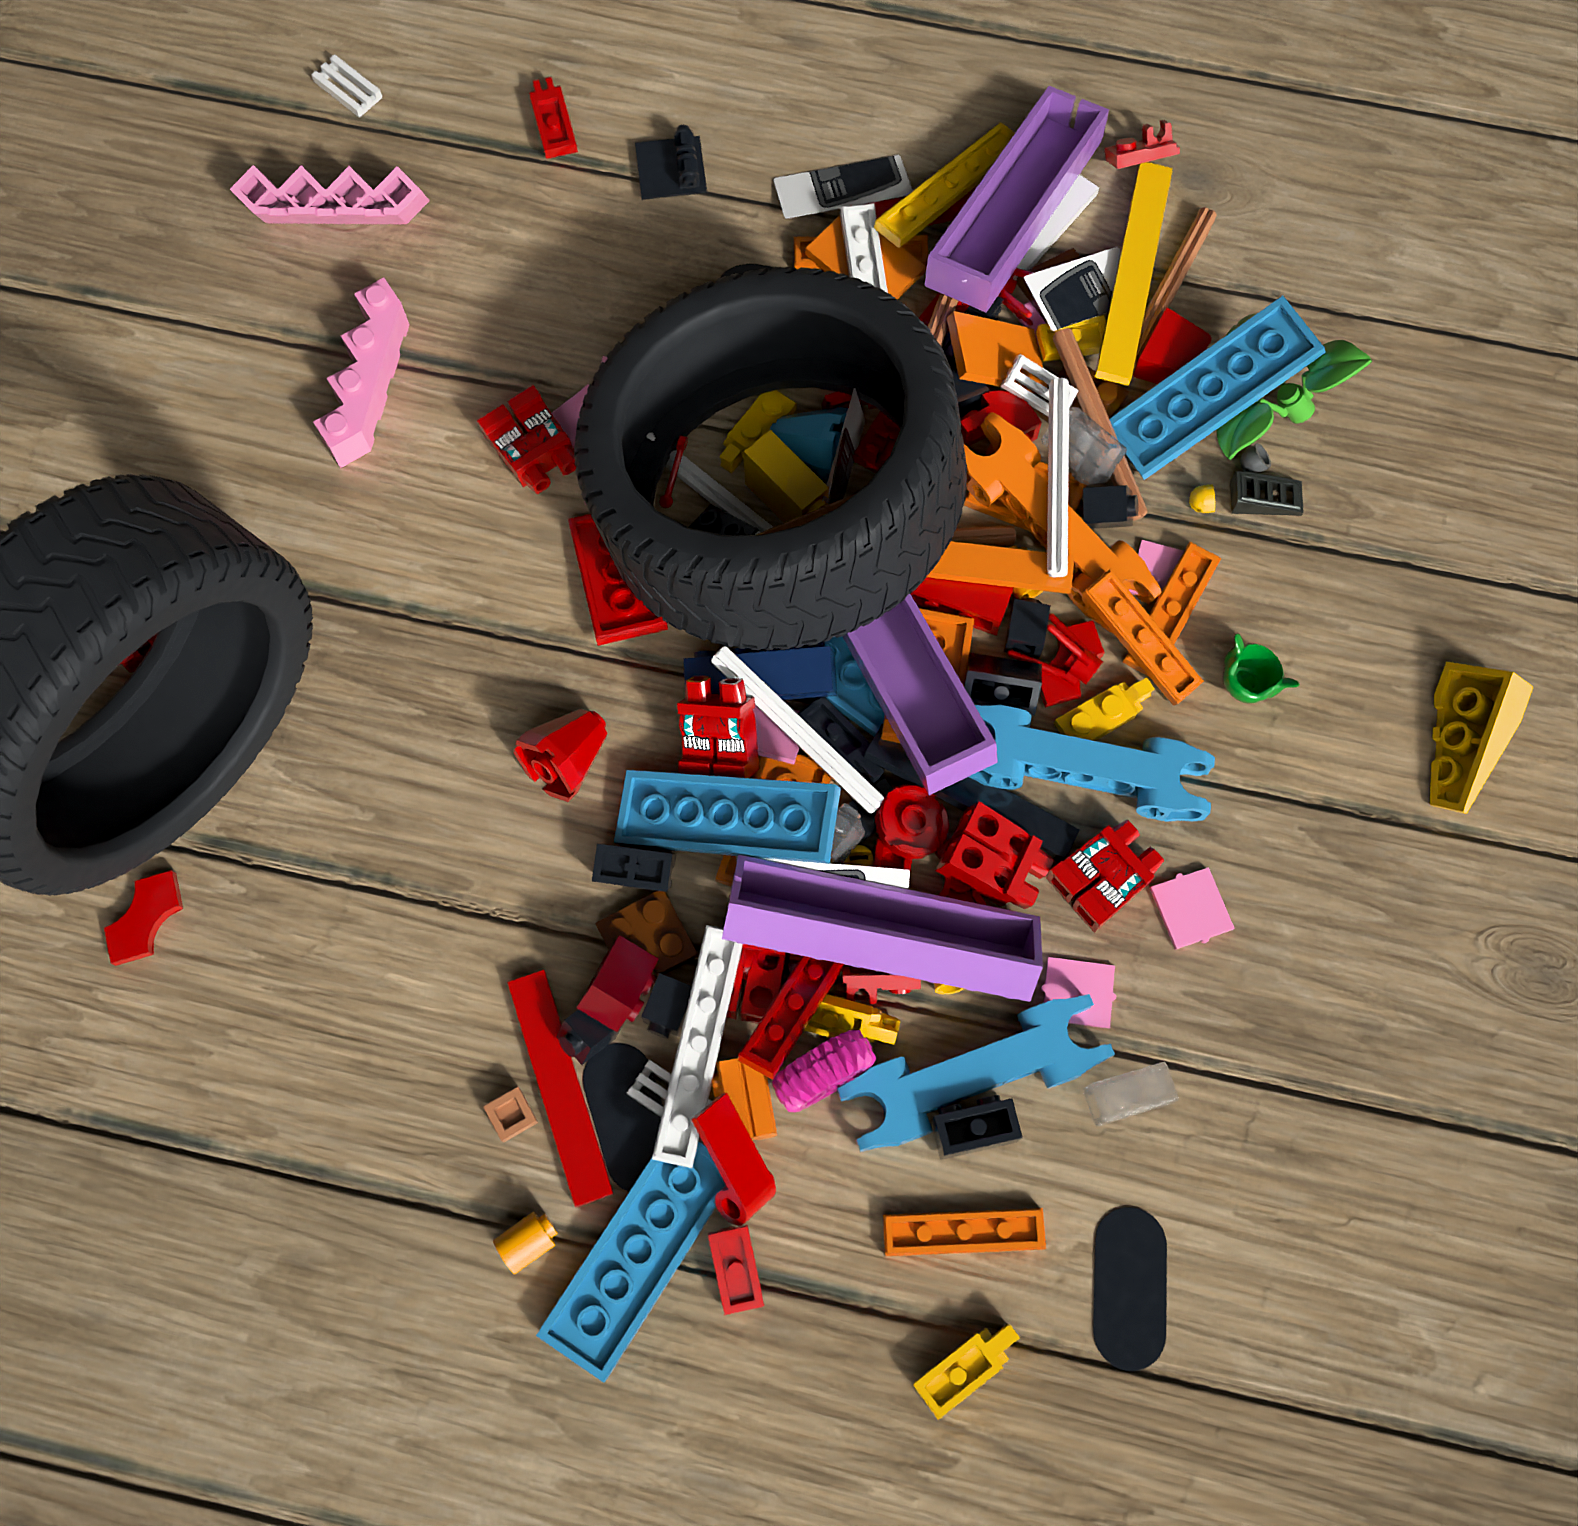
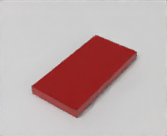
M591 514L569 518L568 522L597 646L668 630L667 622L662 620V617L654 615L644 606L643 601H639L628 588L626 582L622 580Z

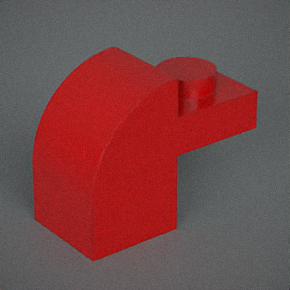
M1001 390L982 394L979 411L972 410L968 412L960 421L963 442L967 447L986 437L981 425L992 412L1020 429L1031 441L1038 438L1042 421L1027 401L1008 391Z

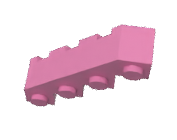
M254 165L230 188L265 223L408 224L430 201L398 166L374 190L350 166L325 189L302 165L279 189Z
M385 278L354 293L366 322L341 335L354 364L327 378L341 406L313 422L340 468L365 455L372 449L376 424L378 420H381L388 397L386 393L390 379L394 377L403 336L406 337L409 328V322L403 306Z

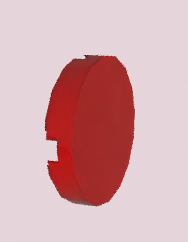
M901 785L888 792L876 810V830L883 844L894 854L906 859H922L934 853L947 838L949 830L947 811L944 805H940L934 798L936 795H929L924 787Z

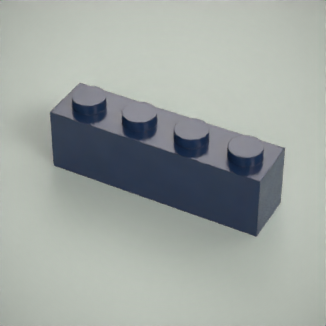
M824 642L810 646L806 644L803 645L802 649L780 650L779 648H774L773 650H766V652L752 653L751 648L731 649L782 700L837 696L835 652L830 646H825ZM698 651L694 653V658H683L685 690L686 681L691 677L708 676L711 679V694H720L719 682L727 677L711 662L716 653L715 651Z

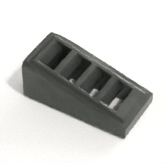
M1236 471L1230 481L1231 514L1303 515L1302 481L1253 472ZM1247 490H1252V497L1247 496ZM1260 490H1265V499L1260 498ZM1273 490L1278 491L1279 502L1273 501ZM1286 491H1292L1293 504L1286 503Z

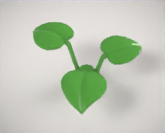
M1257 313L1250 314L1242 318L1237 325H1234L1229 330V332L1226 335L1231 333L1233 330L1238 328L1240 325L1245 323L1247 320L1252 318ZM1334 340L1324 344L1325 354L1307 366L1309 371L1302 374L1303 387L1298 384H1286L1283 382L1279 385L1281 388L1277 393L1278 405L1261 398L1217 429V439L1221 450L1231 460L1240 450L1257 441L1271 427L1274 420L1273 411L1279 413L1282 418L1287 416L1293 423L1305 422L1315 411V404L1311 400L1314 396L1312 392H1324L1348 380L1372 363L1370 356L1345 340Z

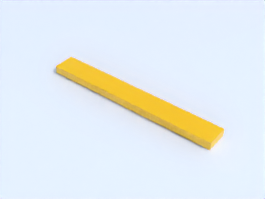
M1149 162L1139 164L1095 378L1129 385L1131 381L1173 168Z

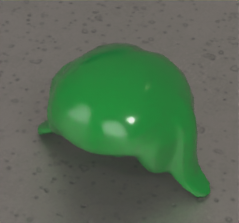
M1235 634V646L1224 658L1223 684L1232 697L1247 704L1257 703L1276 696L1285 688H1296L1300 685L1299 681L1285 677L1282 664L1270 649L1255 643L1244 644L1240 634Z

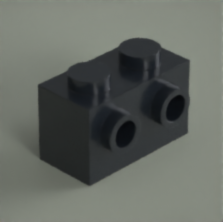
M969 653L964 688L974 705H1004L1025 710L1035 716L1042 684V664Z
M994 1095L976 1100L978 1106L962 1109L961 1104L939 1108V1115L932 1118L931 1125L940 1160L1020 1141L1023 1137L1013 1098L1001 1101L1000 1095Z

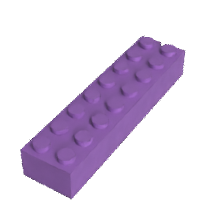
M1048 86L928 255L924 286L987 312L1102 142L1109 109L1081 99L1074 129L1070 128L1076 96Z
M911 594L889 612L886 611L877 620L875 619L870 624L864 627L860 626L857 630L842 636L929 795L998 763L997 746L993 736Z
M738 855L722 933V939L773 949L778 952L812 957L817 960L842 963L857 968L886 972L892 975L925 980L931 983L955 986L970 991L999 995L1009 999L1031 1001L1043 968L1040 916Z

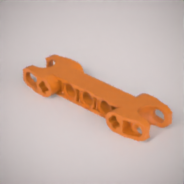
M992 412L985 418L981 428L984 435L993 445L994 454L980 456L964 444L967 463V490L985 506L991 505L999 498L1047 550L1048 483L1033 468L1041 461V454L1034 443L1020 429ZM1068 505V555L1075 556L1072 589L1070 594L1067 595L1085 616L1114 634L1081 595L1086 588L1106 571L1112 569L1128 590L1132 589L1138 593L1135 596L1142 602L1150 604L1162 591L1145 561L1131 546L1124 541L1118 540L1108 547Z

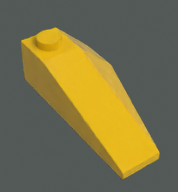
M1453 662L1445 663L1434 694L1437 724L1436 727H1433L1432 739L1436 741L1435 760L1431 762L1430 805L1433 807L1464 814L1468 813L1521 723L1532 693L1533 686L1516 673Z

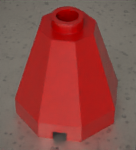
M579 709L526 731L516 740L515 745L518 746L514 748L513 753L531 780L536 782L541 778L547 784L542 790L551 797L569 802L579 792L607 737L606 723L597 712Z

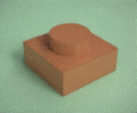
M519 1087L483 1106L503 1143L539 1123Z

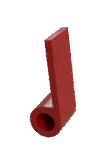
M723 1093L691 1120L726 1184L715 1196L716 1207L722 1217L729 1223L741 1226L775 1196L776 1185L772 1173L766 1167L728 1093Z

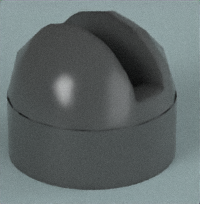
M1259 443L1247 448L1240 459L1241 467L1245 472L1259 474L1271 467L1269 455Z

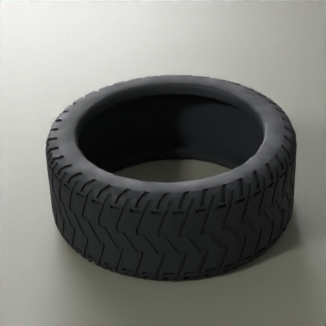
M776 267L771 270L764 268L755 271H745L743 275L739 273L731 274L727 277L718 278L715 283L709 281L701 286H696L691 289L690 294L686 292L679 294L676 298L667 301L665 308L659 306L654 309L655 311L644 317L645 322L642 324L638 322L624 335L625 339L623 342L620 343L618 341L614 349L608 353V359L605 363H601L598 372L593 377L592 384L587 389V395L584 396L583 405L579 412L580 418L577 421L574 445L575 472L580 490L582 491L581 495L622 580L626 582L634 596L639 601H643L644 606L657 617H662V620L676 629H683L686 633L702 640H710L711 643H718L727 647L735 646L739 649L773 650L774 648H779L783 650L792 647L799 648L806 644L810 646L819 642H826L833 637L838 638L846 635L848 632L851 633L860 626L864 627L883 616L886 611L889 612L925 580L927 575L937 565L952 540L962 515L967 490V463L952 370L942 347L930 329L905 304L884 290L855 277L850 278L842 273L838 274L834 271L824 272L816 268ZM819 388L835 392L839 391L852 396L855 388L859 400L875 406L900 428L890 456L870 482L837 509L802 526L764 535H721L689 528L658 512L653 507L657 484L670 458V453L677 449L679 437H687L691 431L716 412L750 396L779 389ZM649 433H653L655 437L653 441L646 437Z
M127 474L126 476L116 475L115 479L111 477L90 481V486L85 484L76 485L74 488L63 491V497L59 498L54 495L48 498V500L35 505L37 509L35 512L30 513L26 511L7 524L8 529L6 531L0 530V882L4 885L37 895L71 894L102 885L148 861L191 829L230 791L269 741L272 732L279 725L286 712L287 705L290 704L296 692V684L300 682L305 669L303 662L308 658L311 645L308 641L312 639L313 630L310 597L298 572L282 555L200 493L181 482L145 474H139L138 476L134 474ZM157 633L152 646L123 686L98 712L73 733L59 741L88 697L123 660Z

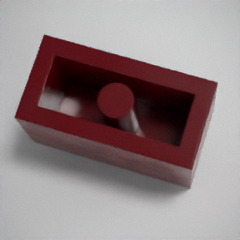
M619 935L600 963L577 1009L618 1032L626 1019L633 1022L645 1002L639 999L640 995L646 996L655 983L657 976L652 974V971L659 959Z

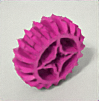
M849 1030L836 1037H832L797 1058L794 1062L787 1065L785 1069L779 1071L772 1081L777 1098L781 1104H784L788 1112H799L818 1103L836 1092L837 1088L859 1077L873 1066L876 1059L872 1051L873 1047L868 1039L864 1038L860 1030Z

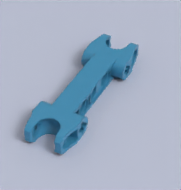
M975 705L997 746L998 763L968 776L983 785L1008 790L1018 789L1023 785L1024 776L1137 798V814L1150 819L1165 822L1203 821L1210 814L1211 803L1207 799L1189 794L1180 783V775H1208L1210 770L1214 768L1215 757L1206 751L1192 747L1182 741L1161 737H1152L1144 740L1142 750L1030 728L1031 714L1019 708L1004 705Z
M1090 994L1068 999H1053L1029 1008L1017 1015L1024 1032L928 1068L911 1073L905 1057H898L869 1068L859 1077L837 1088L841 1101L868 1096L877 1100L884 1110L885 1117L882 1125L876 1130L856 1139L859 1151L899 1146L932 1133L933 1129L927 1114L939 1108L949 1106L1039 1071L1046 1088L1049 1089L1079 1078L1092 1067L1114 1056L1115 1053L1111 1044L1085 1049L1074 1044L1068 1036L1067 1026L1070 1018L1075 1014L1090 1009L1094 1005Z

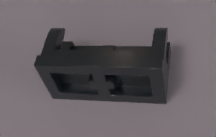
M597 844L592 882L668 892V888L670 889L672 886L671 874L675 866L676 855Z

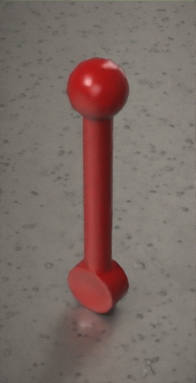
M680 436L678 439L677 452L666 491L659 500L663 508H669L673 504L671 495L683 452L688 443V437Z

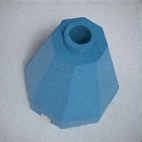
M834 407L785 415L778 418L777 422L771 425L770 430L824 483H827L848 408Z

